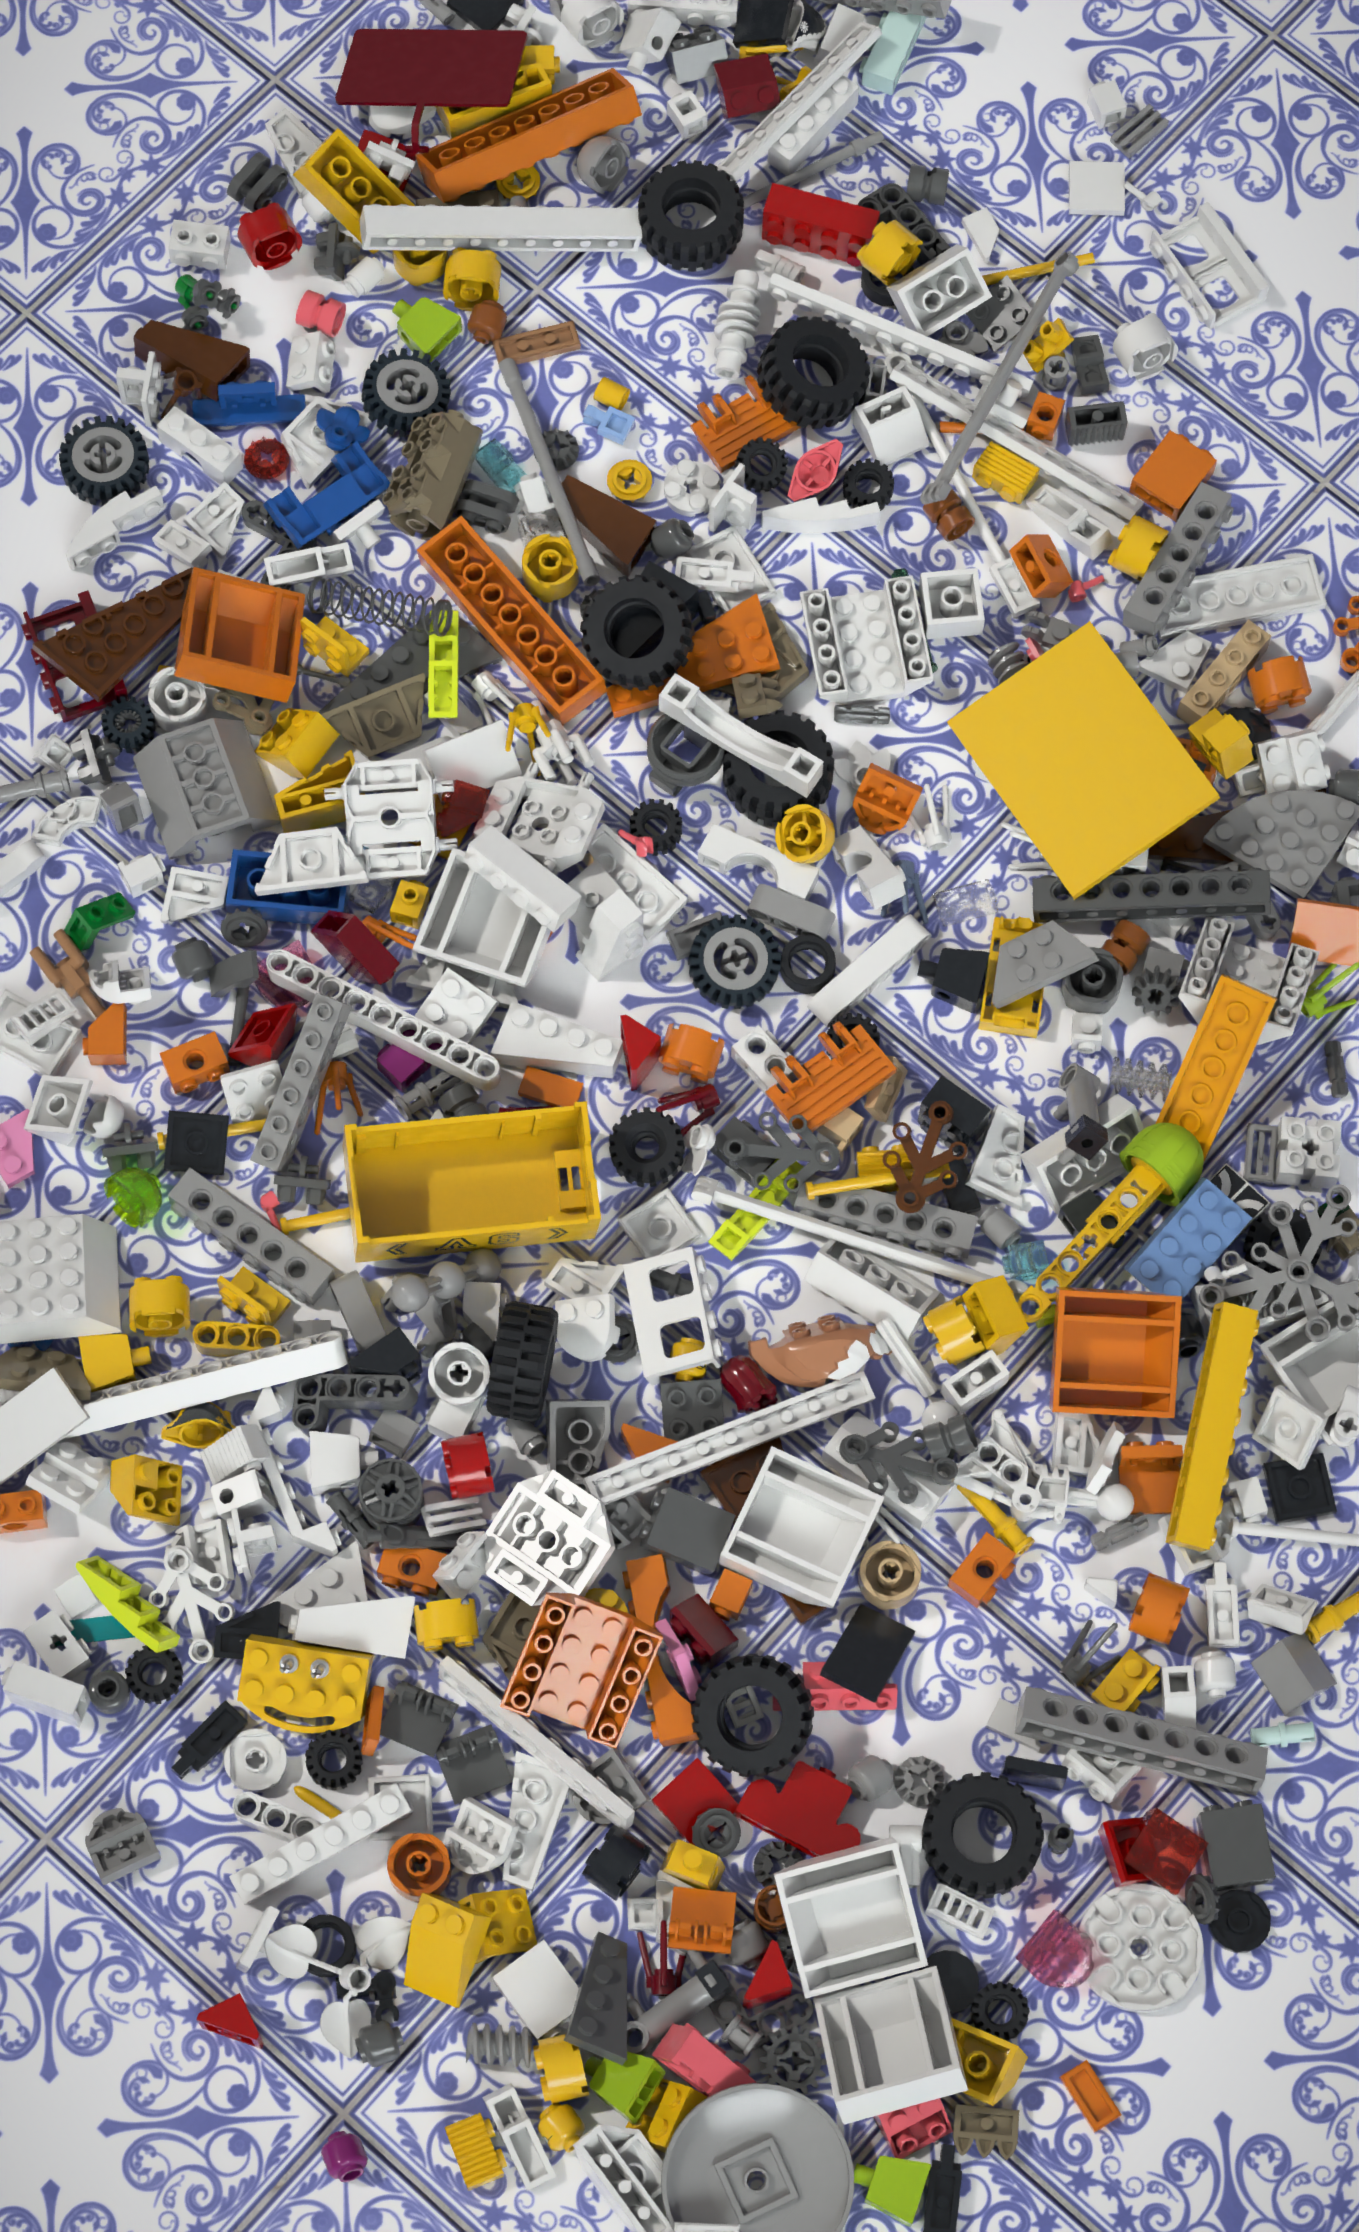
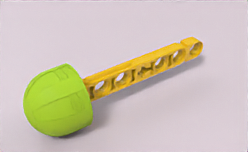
M1173 1123L1153 1124L1140 1131L1120 1152L1121 1163L1129 1174L1085 1220L1087 1225L1037 1278L1035 1288L1031 1285L1018 1299L1017 1304L1025 1315L1027 1323L1038 1321L1051 1308L1052 1302L1056 1301V1292L1047 1293L1042 1289L1041 1284L1043 1281L1053 1279L1058 1283L1059 1287H1070L1109 1243L1114 1245L1155 1199L1169 1206H1177L1195 1186L1202 1174L1204 1155L1200 1143L1190 1131ZM1125 1194H1132L1136 1197L1137 1204L1132 1208H1127L1121 1204L1120 1198ZM1112 1215L1117 1219L1118 1225L1113 1229H1106L1101 1224L1102 1217ZM1084 1238L1088 1241L1092 1238L1095 1239L1094 1246L1096 1248L1088 1247L1082 1257L1079 1252L1084 1247ZM1065 1258H1073L1078 1262L1079 1267L1073 1272H1067L1062 1268L1061 1262ZM1029 1300L1036 1302L1039 1307L1038 1312L1033 1315L1024 1313L1021 1308L1024 1302Z

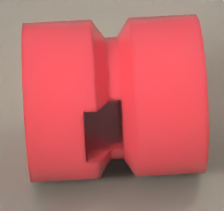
M308 289L300 300L296 312V324L309 329L317 327V331H321L325 335L334 338L344 321L346 304L332 298L326 301L324 295Z

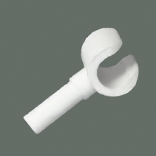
M1128 181L1123 186L1138 197L1145 211H1152L1162 201L1160 195L1155 191L1145 195L1144 192H1141Z
M1244 1263L1221 1272L1218 1266H1211L1204 1271V1276L1209 1283H1215L1222 1288L1226 1284V1279L1247 1271L1248 1267Z

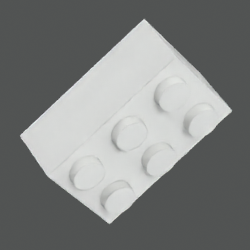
M958 244L886 287L906 328L925 336L931 335L992 297L969 249Z

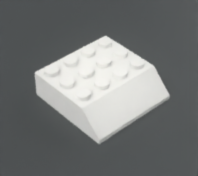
M452 848L412 951L526 987L535 974L551 930L541 925L536 918L523 908L518 907L513 900L500 890L495 889L480 874L472 871L463 862L466 854L465 851Z
M85 1214L0 1221V1344L121 1333L117 1229L115 1226Z
M1333 1300L1318 1309L1319 1316L1325 1317L1331 1326L1330 1333L1325 1340L1314 1342L1306 1336L1305 1326L1308 1320L1307 1317H1304L1259 1345V1349L1287 1389L1329 1417L1320 1435L1328 1447L1335 1445L1330 1439L1329 1433L1346 1386L1350 1385L1359 1389V1311L1348 1306L1350 1313L1356 1318V1324L1348 1332L1341 1331L1336 1324L1338 1315ZM1341 1318V1324L1343 1326H1351L1352 1322L1350 1318ZM1312 1326L1311 1330L1313 1334H1322V1328L1320 1326ZM1343 1426V1432L1348 1434L1349 1428Z
M772 1446L720 1554L719 1564L803 1603L834 1608L885 1497Z
M893 1837L802 1860L774 1873L805 1999L928 1966L898 1843Z
M937 1966L814 2000L834 2101L844 2125L968 2090L953 2022Z

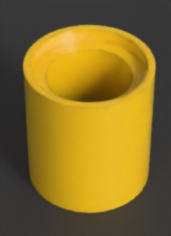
M603 377L595 390L593 399L621 411L629 398L630 389L607 377Z

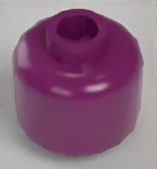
M345 2131L331 2134L327 2139L328 2142L321 2149V2156L328 2174L334 2179H339L341 2182H350L359 2178L364 2173L363 2169L368 2163V2157L361 2139L355 2134H346Z

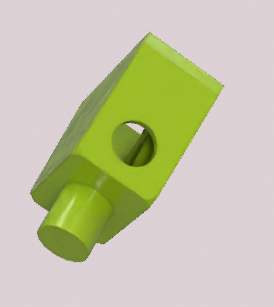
M426 297L420 298L413 306L401 299L393 307L392 313L400 318L397 322L398 336L412 352L413 349L419 351L418 358L422 359L425 354L430 355V363L462 332L461 317L458 314Z
M627 2052V2060L623 2065L606 2058L601 2060L591 2056L584 2066L585 2074L593 2077L589 2083V2088L602 2101L634 2125L646 2108L656 2087L659 2086L666 2074L665 2070L656 2060L631 2052Z
M880 2155L875 2169L856 2163L854 2183L869 2188L865 2203L900 2223L911 2227L931 2164Z

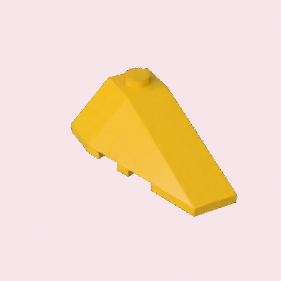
M952 2018L968 2090L963 2093L994 2106L1015 2086L1028 2056L1019 2046Z

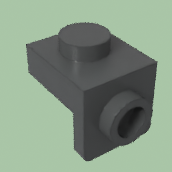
M1344 877L1336 881L1331 892L1332 897L1329 898V903L1351 905L1350 896L1359 895V879Z

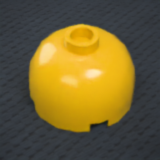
M798 804L787 809L784 813L786 816L776 826L775 841L781 854H785L789 860L797 863H815L822 860L831 851L835 842V829L832 820L824 811L808 804Z

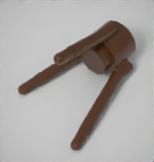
M177 367L174 371L161 375L164 376V380L175 377L172 383L174 394L160 416L161 419L173 408L180 396L187 397L195 391L197 400L203 399L201 391L203 384L198 382L196 375L190 370H182L180 367Z

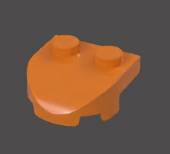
M870 763L853 800V809H855L859 818L858 822L866 830L875 834L885 835L890 831L897 829L899 831L907 823L922 793L923 787Z

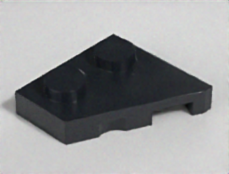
M275 1601L217 1625L214 1657L243 1659L246 1639L251 1634L278 1638L281 1601Z

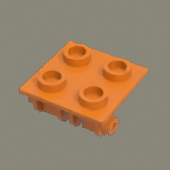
M674 1886L667 1948L731 1954L737 1893Z

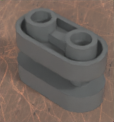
M258 152L233 177L228 185L227 195L236 201L246 197L244 207L251 212H255L258 209L267 207L271 202V198L277 192L285 189L288 184V172L278 164L273 165L269 169L271 160L261 152Z
M467 480L462 490V495L466 499L458 501L454 514L457 517L462 516L470 526L476 525L485 528L491 534L499 535L500 533L507 532L511 523V517L507 513L515 512L519 498L508 490L477 480Z

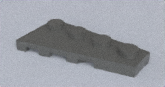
M598 1931L593 1939L564 2041L620 2065H623L627 2060V1943Z

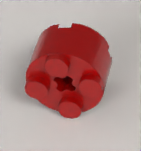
M274 202L253 213H245L239 219L241 225L237 233L238 239L251 263L256 268H258L257 265L262 266L264 270L279 268L293 259L291 254L296 249L298 252L301 249L302 238L289 214L279 203Z
M483 1432L441 1441L452 1499H462L495 1492Z

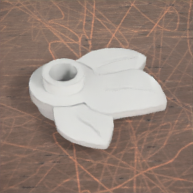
M856 740L848 751L847 759H834V770L840 779L850 782L853 789L857 791L861 784L860 779L864 778L870 763L889 771L891 756L887 748L881 749L872 755L865 745Z
M709 1124L694 1125L683 1137L684 1146L690 1149L688 1159L682 1168L683 1172L693 1173L694 1176H697L703 1169L707 1152L714 1146L716 1140L714 1129Z

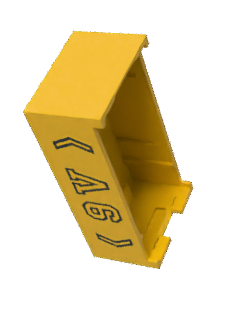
M587 1101L574 1102V1106L359 1127H357V1124L344 1125L342 1147L355 1263L468 1252L480 1248L498 1249L595 1239L601 1221L597 1181L594 1175ZM571 1167L579 1168L581 1189L574 1190ZM560 1168H566L568 1191H562Z

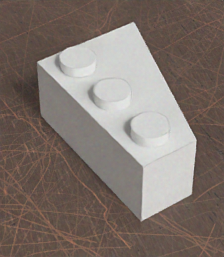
M620 888L597 906L589 924L592 932L590 936L588 934L585 935L582 940L586 946L576 953L577 959L597 981L627 958L629 960L634 959L642 951L643 913Z

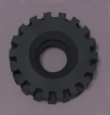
M643 1107L644 1112L638 1113L637 1109L631 1110V1116L627 1117L624 1114L620 1117L621 1123L619 1125L617 1123L614 1124L612 1128L613 1135L610 1134L609 1152L617 1173L621 1177L625 1176L627 1182L632 1184L635 1181L639 1187H644V1183H650V1187L657 1186L656 1182L661 1180L664 1184L669 1181V1175L674 1177L678 1173L677 1167L682 1166L684 1161L685 1146L678 1123H674L673 1117L669 1114L664 1116L663 1112H651L650 1107ZM643 1138H652L659 1145L657 1154L650 1159L639 1157L635 1151L637 1143Z
M1295 1209L1290 1226L1301 1256L1311 1237V1232L1306 1217H1300V1211ZM1276 1211L1274 1213L1277 1220L1285 1219L1284 1212ZM1265 1212L1261 1213L1249 1228L1243 1245V1252H1246L1244 1259L1268 1273H1274L1281 1270L1265 1261L1256 1262L1250 1255L1253 1245L1259 1242L1265 1243L1272 1250V1240L1280 1236L1278 1228L1270 1223L1268 1214H1265ZM1320 1246L1311 1261L1313 1268H1315L1321 1255L1322 1248ZM1259 1247L1254 1250L1255 1255L1258 1257H1264L1266 1254L1263 1248ZM1301 1268L1293 1269L1294 1276L1304 1275Z

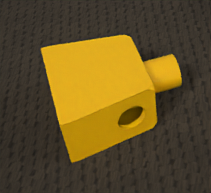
M101 1334L78 1337L84 1375L91 1387V1392L137 1381L135 1367L152 1364L149 1346L131 1349V1343L127 1334Z
M677 1839L670 1844L660 1870L693 1888L716 1891L725 1870V1865L720 1856Z

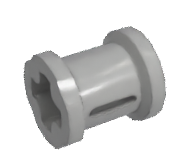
M1049 357L1044 364L1042 381L1044 387L1050 391L1062 390L1066 386L1069 363L1064 357Z
M737 2014L721 2038L723 2040L729 2039L742 2049L743 2055L747 2057L764 2033L754 2031L742 2022V2017Z

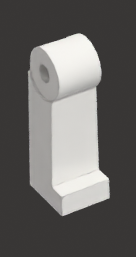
M33 840L25 841L14 852L12 851L0 859V898L36 872L45 863L46 856Z

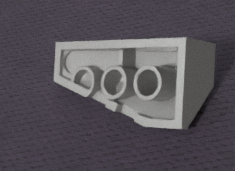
M545 1399L548 1471H557L587 1492L583 1479L597 1473L606 1442L611 1432L610 1400Z

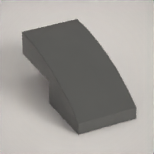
M1098 334L1074 338V341L1071 342V349L1081 395L1109 391L1110 383L1104 366V353Z
M248 950L217 963L209 970L211 997L222 998L235 987L246 989L259 978L256 950Z

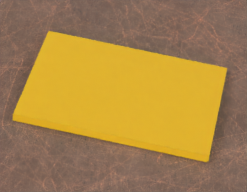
M1090 621L947 721L949 727L1074 900L1220 799L1215 788Z

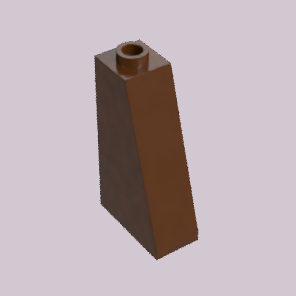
M150 320L143 328L141 327L136 331L133 338L136 357L147 362L149 351H153L156 354L157 362H161V371L168 373L174 371L177 367H180L182 370H190L196 375L198 382L203 384L201 388L202 394L216 402L219 400L218 385L237 382L250 368V348L162 322Z
M567 474L562 482V486L582 537L624 576L627 575L629 577L652 541L651 533L657 527V520Z

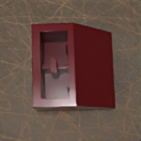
M699 1594L677 1604L670 1610L669 1623L672 1626V1630L680 1643L685 1641L692 1649L691 1652L694 1660L700 1666L705 1664L711 1670L738 1647L739 1639Z

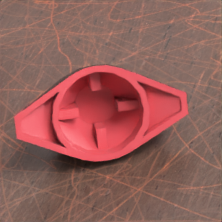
M834 439L803 454L795 466L787 496L794 502L826 491L837 478L843 444L839 440Z

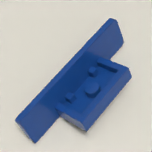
M264 380L245 384L229 382L225 385H218L219 400L217 402L213 399L192 401L193 419L204 427L292 423L306 408L304 394L277 395L275 382Z

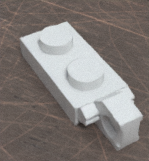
M677 557L675 575L695 585L700 590L731 593L738 592V588H754L755 572L743 571L741 566L734 565V562Z
M1214 1562L1212 1566L1213 1579H1206L1205 1586L1208 1648H1239L1237 1584H1235L1234 1578H1227L1226 1562Z

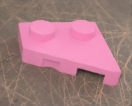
M29 1109L0 1124V1175L8 1188L35 1174L32 1133L24 1130Z
M664 1618L654 1623L655 1627L663 1635V1640L667 1646L665 1649L681 1687L690 1702L696 1700L695 1694L699 1688L698 1684L702 1683L696 1667H691L690 1662L694 1660L693 1654L687 1643L683 1645L680 1643L668 1621Z

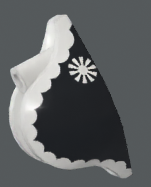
M794 0L785 42L787 49L790 52L797 48H806L814 51L817 43L826 33V23L822 15L805 0Z

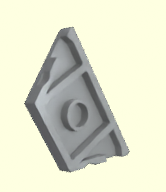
M1052 920L1000 945L992 1003L996 1009H999L1099 961V958L1093 950Z

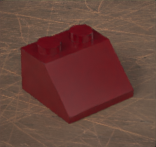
M767 53L713 64L723 119L772 110L781 103L777 79Z

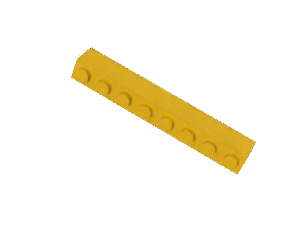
M1228 1302L1214 1305L1165 1543L1200 1552L1210 1550V1546H1213L1216 1541L1217 1529L1214 1527L1216 1517L1220 1515L1223 1508V1499L1220 1498L1222 1487L1228 1481V1458L1233 1454L1235 1448L1233 1433L1235 1426L1239 1424L1241 1419L1239 1404L1248 1384L1245 1374L1247 1367L1250 1366L1253 1360L1254 1352L1251 1349V1345L1260 1325L1257 1319L1258 1310Z

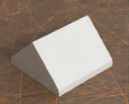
M42 1075L24 1130L67 1146L75 1137L93 1081L82 1078Z

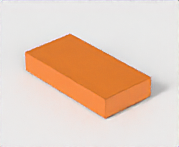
M527 1066L518 1090V1096L554 1107L574 1106V1102L579 1101L584 1083Z
M374 1685L367 1698L361 1746L362 1755L373 1757L379 1743L385 1687Z
M1087 2060L1059 2077L1094 2133L1122 2115Z

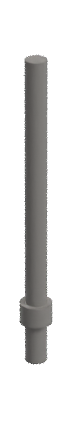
M879 130L863 139L859 137L849 142V146L774 183L791 187L852 156L858 157L866 153V149L884 141V136ZM772 183L743 197L744 209L766 199Z

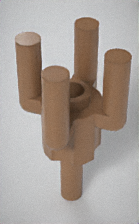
M59 929L53 936L69 957L62 959L54 966L39 946L32 949L29 954L56 988H63L71 999L80 996L95 1017L98 1018L106 1010L90 990L91 985L87 971L89 962L70 936L63 929Z

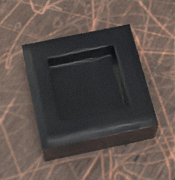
M707 590L698 593V613L703 627L716 619V613Z

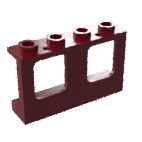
M89 590L78 593V603L31 619L27 611L23 612L26 623L21 624L26 641L32 639L33 643L39 641L37 634L42 630L69 621L78 625L82 623L83 619L97 613ZM33 648L30 649L35 665L41 664L44 670L43 673H40V677L45 690L51 689L54 696L49 698L54 715L60 713L63 723L105 709L107 705L111 707V701L115 699L117 703H120V697L125 696L126 701L129 700L127 689L122 679L99 702L93 699L70 708L65 707L56 688V682L66 678V676L35 652Z

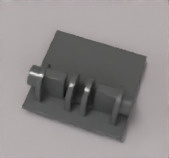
M1008 275L989 289L992 295L990 299L966 313L994 353L1017 336L1032 310V307Z
M721 1378L660 1383L664 1437L679 1442L724 1424Z
M399 1682L394 1691L395 1696L381 1722L380 1735L434 1758L459 1704L408 1682Z
M491 1724L441 1743L436 1752V1757L455 1805L463 1802L464 1798H474L513 1783L499 1746L497 1735Z

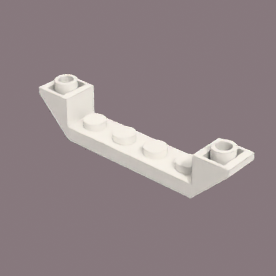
M271 1386L262 1389L247 1425L257 1424L259 1426L258 1430L262 1432L261 1436L264 1437L263 1441L268 1448L267 1452L270 1453V1457L261 1463L293 1542L329 1557H334L338 1554L337 1546L342 1545L336 1528L329 1529L327 1522L324 1521L305 1530L302 1529L307 1527L301 1509L295 1511L291 1502L296 1499L290 1482L284 1484L280 1473L285 1472L279 1455L272 1456L269 1446L274 1443L267 1427L261 1429L282 1420L281 1409L285 1408L280 1392L273 1393Z

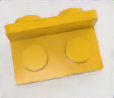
M1129 1648L1092 1693L1091 1698L1109 1708L1135 1712L1142 1703L1138 1700L1139 1696L1144 1690L1150 1693L1161 1680L1157 1676L1161 1667L1157 1664L1152 1666L1133 1649Z

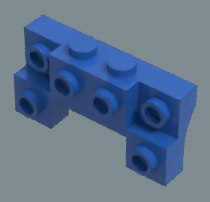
M358 441L331 459L342 475V478L304 502L303 505L289 486L263 504L278 528L283 527L298 550L325 532L329 536L332 535L333 531L342 526L340 522L348 517L350 519L364 509L363 507L388 490L389 480L370 460Z

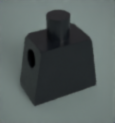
M943 948L938 963L921 959L917 976L934 980L931 990L933 997L975 1014L990 952Z

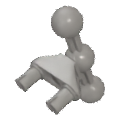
M480 1248L468 1254L464 1264L461 1266L450 1261L437 1263L431 1268L428 1276L411 1272L397 1273L392 1279V1287L381 1297L380 1303L384 1305L389 1301L384 1307L389 1312H395L399 1308L404 1312L416 1313L429 1329L426 1336L417 1344V1349L420 1351L425 1346L426 1348L421 1354L424 1357L431 1358L443 1343L450 1342L456 1335L457 1317L454 1303L456 1296L462 1293L466 1283L469 1281L495 1282L501 1273V1261L498 1255L491 1249Z

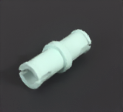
M1312 1721L1290 1725L1279 1722L1277 1726L1250 1728L1251 1743L1257 1746L1280 1745L1282 1748L1287 1747L1289 1743L1315 1742V1731Z

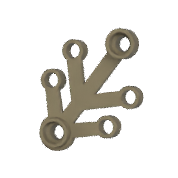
M204 683L208 688L220 690L214 695L212 700L214 709L225 711L244 720L247 731L253 735H262L271 729L273 718L269 711L275 700L263 698L258 707L254 698L255 695ZM230 696L243 701L245 708L232 703ZM218 699L225 701V703L218 702Z

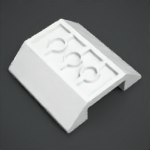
M913 575L884 579L883 590L836 597L829 596L828 588L799 593L819 698L847 706L903 698L934 681Z
M1206 917L1178 995L1179 999L1199 1025L1221 974H1225L1277 998L1257 1045L1292 1036L1320 952L1291 943L1287 957L1283 958L1230 940L1235 923L1218 917Z

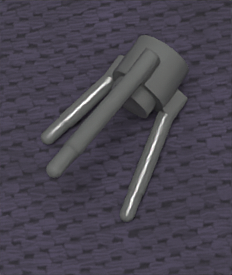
M1092 1620L1087 1621L1070 1652L1060 1663L1063 1666L1059 1670L1060 1674L1074 1687L1078 1688L1081 1683L1086 1687L1092 1679L1120 1661L1121 1656L1117 1655L1092 1672H1089L1092 1666L1088 1661L1118 1628L1117 1623H1113L1083 1657L1077 1655L1074 1658L1093 1624Z

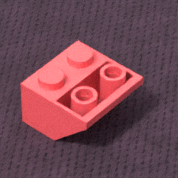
M940 2098L874 2116L895 2158L903 2159L953 2132Z

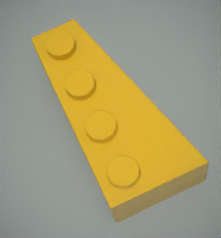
M541 63L524 65L519 68L512 98L507 107H436V111L450 139L552 95V84Z

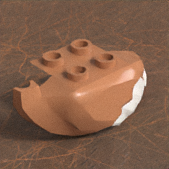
M835 1315L821 1316L817 1318L818 1322L807 1325L804 1321L791 1323L788 1325V1329L782 1330L785 1337L769 1346L766 1337L756 1341H748L749 1355L761 1370L780 1382L797 1387H821L825 1385L826 1379L839 1381L855 1374L869 1358L880 1360L883 1355H890L892 1353V1350L876 1326L843 1323L839 1317L835 1318Z

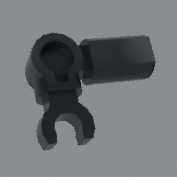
M388 1971L378 1972L374 1978H371V1984L368 1989L359 1992L356 1997H351H367L369 1992H374L375 2001H379L380 2004L375 2013L377 2022L382 2020L381 2014L384 2010H391L393 2012L394 2022L399 2020V2010L393 2004V1999L397 1998L396 1980L393 1974ZM339 1977L336 1978L337 1998L340 2000L343 1999L349 1990L342 1987Z

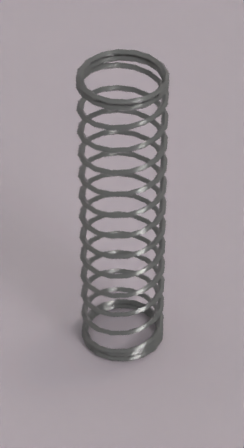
M317 577L313 580L307 599L309 610L313 614L324 613L326 616L334 614L337 618L344 616L347 620L354 618L358 622L364 620L368 624L375 622L378 626L385 624L387 627H393L395 625L398 629L405 627L408 631H413L414 629L419 633L426 631L427 634L432 635L435 633L438 637L445 636L449 631L453 615L452 605L450 601L440 599L435 604L432 597L424 602L423 596L420 595L414 602V597L411 593L404 599L401 591L394 597L391 590L383 594L382 589L378 588L373 594L371 586L366 587L363 592L360 584L356 585L353 589L350 582L346 583L343 587L341 581L338 580L333 585L330 579L325 580L323 577ZM321 581L320 605L315 610L313 606V593L317 583ZM329 581V582H330V595H329L328 602H327V604H326L327 594H328L327 582ZM339 583L340 597L334 610L333 594L336 585ZM349 585L351 589L350 600L344 612L343 597L345 589ZM360 587V603L354 614V595L356 589ZM370 589V605L364 616V597L366 591ZM380 591V607L374 617V600L377 592ZM390 592L391 605L388 615L385 618L384 604L386 596ZM400 594L401 608L395 621L394 607L396 599ZM411 596V611L405 623V605L408 597ZM421 598V614L418 622L415 624V608L417 601ZM431 600L432 612L426 626L425 612L427 604ZM445 603H446V605H447V620H446V624H445V627H444L443 631H442L441 633H439V628H440V626H441V624H442V621H443V619H444ZM329 604L331 606L332 613L325 612ZM351 605V613L353 616L347 617L345 614L347 613ZM339 606L341 607L342 615L335 614ZM361 608L363 618L358 619L355 616ZM441 608H442V615H441L440 622H439V624H438L439 614H440V611H441ZM371 610L373 620L368 621L366 617ZM381 612L383 622L379 623L376 619ZM392 612L393 624L389 625L386 621ZM402 614L403 626H398L396 623ZM412 617L414 627L408 628L406 625ZM421 619L424 627L423 630L417 629ZM433 619L434 631L429 632L427 628L429 627Z

